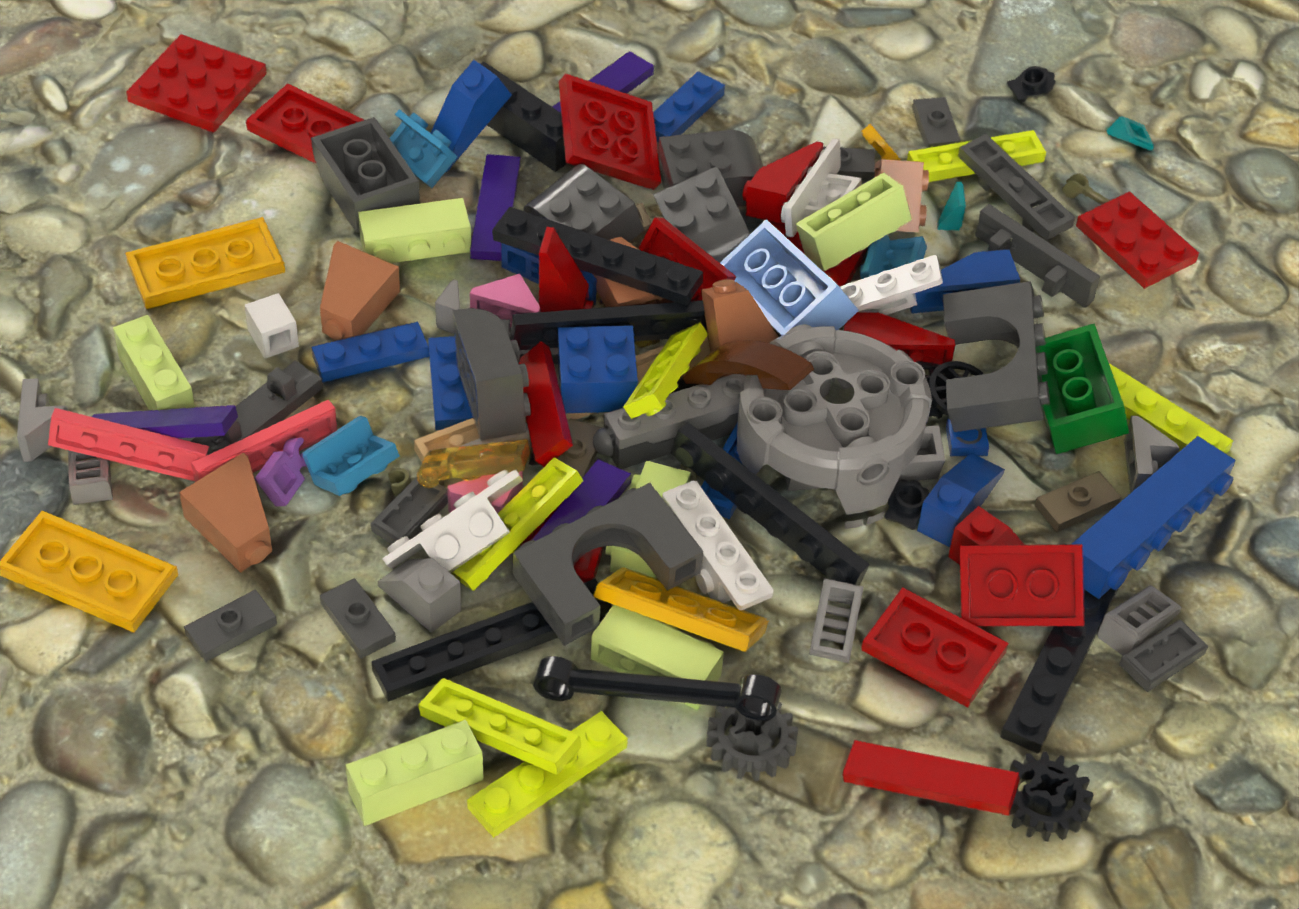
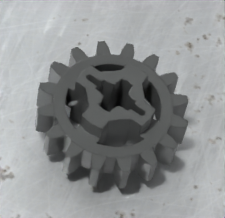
M779 702L777 713L773 718L769 720H753L740 714L736 708L717 706L715 717H709L706 747L712 748V761L723 759V772L729 771L732 767L737 769V779H742L746 772H750L754 781H759L760 773L766 771L770 777H775L777 765L786 769L789 766L790 756H795L798 727L792 726V713L781 715L782 703ZM732 724L733 727L729 728V733L725 736L726 729ZM779 738L778 745L772 749L771 746L775 745V739Z

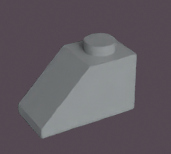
M433 558L408 559L378 581V587L431 633L461 611L460 581Z

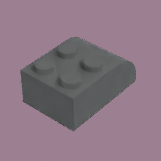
M375 117L311 138L312 150L321 178L356 233L360 232L358 212L420 204L418 178Z
M722 130L659 137L658 158L664 189L718 166L737 207L746 206V201L743 200L744 186L763 167L756 143L750 135L738 130Z
M577 164L523 208L524 212L608 240L622 237L630 242L644 231L635 202L583 164Z
M718 166L653 194L662 217L719 263L750 235Z
M475 308L453 310L457 369L480 440L525 433V416L531 415L528 395L523 393V387L529 386V378L526 365L519 364L520 351L517 340L510 341L504 322L497 315L489 311Z

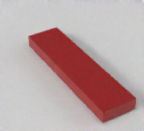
M540 341L520 358L519 364L526 365L529 378V386L523 387V393H527L530 403L531 415L526 416L535 461L545 467L554 457L557 459L571 448L573 442L550 347Z
M854 740L842 772L843 781L847 783L1007 816L1010 814L1020 782L1019 772Z

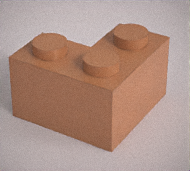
M884 159L875 162L874 178L884 172L903 185L912 220L899 227L895 232L918 233L919 226H925L926 205H921V194L928 189L929 170H923L924 162Z

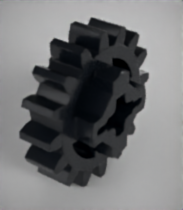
M1042 752L1040 760H1035L1030 753H1027L1023 764L1017 760H1013L1009 771L1019 772L1020 782L1018 787L1024 781L1027 783L1022 791L1019 792L1017 788L1009 814L1014 815L1011 826L1014 829L1021 825L1026 826V836L1029 838L1034 835L1035 831L1041 832L1043 840L1048 842L1051 833L1056 832L1057 836L1064 840L1069 829L1078 833L1083 821H1087L1092 808L1090 805L1094 796L1093 792L1087 790L1090 780L1088 777H1077L1079 770L1077 764L1069 768L1064 766L1065 757L1062 755L1056 761H1050L1047 752ZM1072 801L1073 806L1066 812L1065 808L1068 802Z

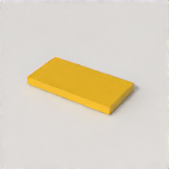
M263 217L125 253L128 266L146 309L285 273L283 259Z
M43 510L0 560V576L135 633L178 576L177 566Z
M624 567L599 582L594 593V598L743 652H747L765 634L769 622L767 618L744 610H738L736 607L677 586L667 591L658 579Z

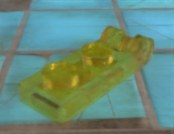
M523 439L430 450L426 453L417 473V480L423 487L433 488L438 485L440 480L461 478L462 480L469 481L475 480L482 475L497 474L505 469L508 473L515 469L519 473L525 470L530 456L528 440Z

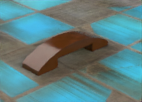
M744 340L729 342L717 347L683 376L686 384L711 385L723 374L757 375L763 389L791 390L810 374L814 367L810 361L782 347L760 341Z

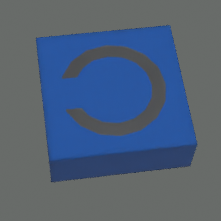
M947 419L946 433L950 456H968L970 453L977 456H988L989 443L986 428L954 432L950 419Z

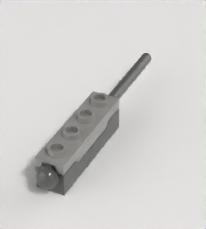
M732 374L717 379L711 385L699 384L673 392L665 400L666 406L652 416L642 414L631 419L624 408L605 413L604 427L598 429L594 434L593 446L599 454L611 456L617 468L624 469L671 454L677 432L687 422L712 441L729 436L738 422L740 392L744 389L746 376Z

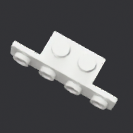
M832 139L826 149L820 152L819 159L813 167L808 169L802 183L796 186L793 196L788 202L784 203L781 211V221L785 223L787 237L795 236L798 231L796 227L797 222L862 185L861 178L837 175L841 168L839 139Z
M936 255L855 282L847 283L840 286V288L857 307L858 312H879L889 315L916 306L915 293L941 285L943 279L939 260Z
M505 469L495 474L487 481L488 488L477 495L474 492H470L454 503L456 508L445 517H442L441 514L431 517L420 526L423 530L421 533L410 540L405 536L391 544L387 548L389 554L383 558V561L388 567L393 569L424 548L430 558L436 560L451 573L510 533L491 502L523 481L516 469L510 473Z
M697 481L688 482L663 493L662 499L703 550L701 573L695 576L697 585L702 593H708L711 599L722 603L732 600L738 610L747 609L773 597V588Z

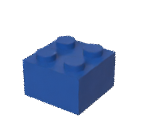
M633 326L558 327L557 359L559 388L565 413H603L623 408L638 385Z

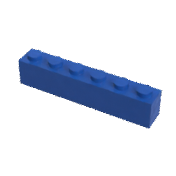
M1199 436L1193 439L1072 543L1083 544L1084 589L1098 599L1110 588L1117 590L1127 578L1129 571L1132 569L1138 571L1146 563L1154 549L1158 552L1161 551L1168 543L1174 531L1182 532L1196 512L1202 514L1216 494L1222 496L1229 489L1234 479L1230 473L1236 460Z

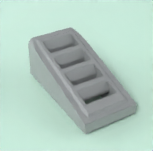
M68 450L69 490L73 505L113 500L110 460L102 458L90 459L97 457Z
M824 578L809 655L849 663L863 586ZM828 600L849 604L851 607L850 609H845L827 604ZM825 614L847 617L848 622L825 618ZM823 626L845 630L846 635L825 632L822 629ZM820 639L844 644L843 650L820 646Z
M1149 585L1105 614L1098 631V638L1124 656L1156 635L1180 613L1182 607L1155 587ZM1146 603H1147L1148 605H1150L1152 608H1154L1155 610H1157L1159 613L1155 612L1153 609H1151L1150 607H1148V606L1146 605Z

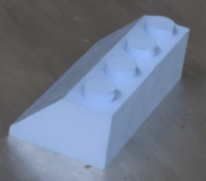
M765 220L720 262V264L737 276L735 282L749 290L771 326L781 336L785 335L791 328L803 324L810 325L811 327L834 326L835 330H839L859 311L843 290L768 220Z

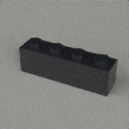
M486 62L480 63L497 75L512 94L487 126L554 172L567 165L562 114Z

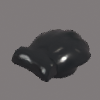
M1032 66L1026 68L1016 79L1007 81V85L1015 93L1017 100L1023 103L1027 98H1036L1048 94L1056 84L1054 80L1055 73L1049 72L1046 68Z
M901 480L897 482L888 499L889 509L885 513L884 518L915 530L921 515L923 501L929 495V490L922 487L920 482L916 480L910 482Z

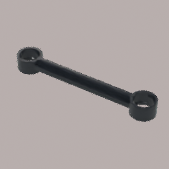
M557 656L546 657L540 661L533 683L534 689L538 694L554 701H566L572 698L574 693L723 706L736 708L740 714L753 720H769L773 718L777 713L781 696L780 685L775 680L763 675L745 676L741 679L740 684L585 670L578 669L573 662Z

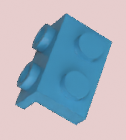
M398 110L395 115L402 123L392 134L390 140L415 176L430 188H433L458 157L448 148L452 142L436 129L432 134L428 132L426 128L429 125L414 112L407 116L401 110Z
M887 234L870 244L865 263L861 265V279L919 259H924L927 245L923 236L890 240Z
M358 416L303 452V458L314 485L338 496L352 492L360 482L373 474L384 471L389 463L400 457L395 443L373 435L368 419L364 416Z

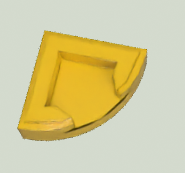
M871 124L861 131L863 137L875 148L882 159L901 160L888 142Z

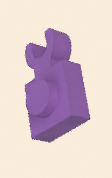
M302 437L287 440L283 451L273 452L255 477V481L275 507L287 506L305 480L300 472L302 467L307 466L303 453L299 454V448L304 442Z

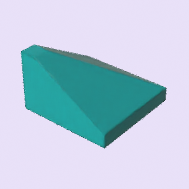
M1119 116L1106 130L1110 136L1149 151L1154 149V144L1145 126L1124 116Z
M956 182L938 220L937 230L960 231V228H962L966 208L964 185L962 182Z

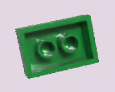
M1095 323L1046 337V345L1040 346V352H1045L1048 366V374L1041 375L1042 382L1047 381L1050 395V404L1043 405L1044 419L1055 453L1060 454L1129 434L1124 404Z

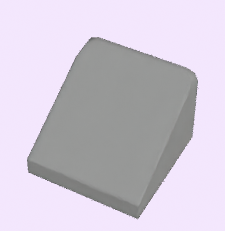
M454 279L450 281L435 302L437 328L454 334L452 311L460 309L458 281Z

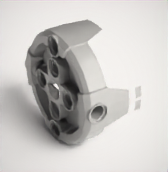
M803 324L791 328L785 335L776 338L770 344L782 347L805 358L812 363L814 370L791 390L763 389L757 375H746L744 389L740 392L737 429V451L742 464L755 475L764 465L768 464L779 473L795 481L815 487L834 489L847 515L869 511L885 505L902 470L913 460L923 442L932 403L931 391L925 378L923 367L914 362L904 351H896L891 346L866 335L835 330L834 326L811 327L810 325ZM835 378H837L843 389L853 387L855 391L854 397L844 404H833L826 401L823 397L829 394L831 379L835 382ZM884 512L868 517L867 525L883 519ZM863 519L845 522L844 529L861 527Z

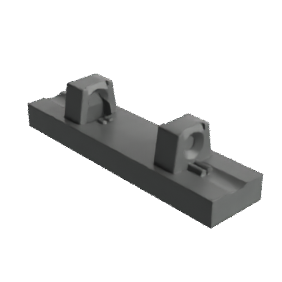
M987 134L960 147L958 157L979 176L978 184L986 191L991 188L1023 218L1022 226L1032 232L1034 230L1037 231L1046 241L1073 227L1075 217Z
M990 204L980 210L975 236L989 244L988 251L1009 249L1013 261L1044 280L1041 290L1051 297L1062 292L1085 308L1094 301L1100 275Z
M296 360L282 371L277 367L267 375V382L236 405L238 418L224 436L195 437L191 442L209 446V455L281 422L323 389L322 378L309 371Z

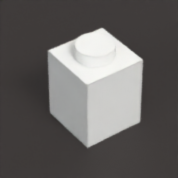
M279 293L244 305L248 331L265 359L299 347L296 321Z

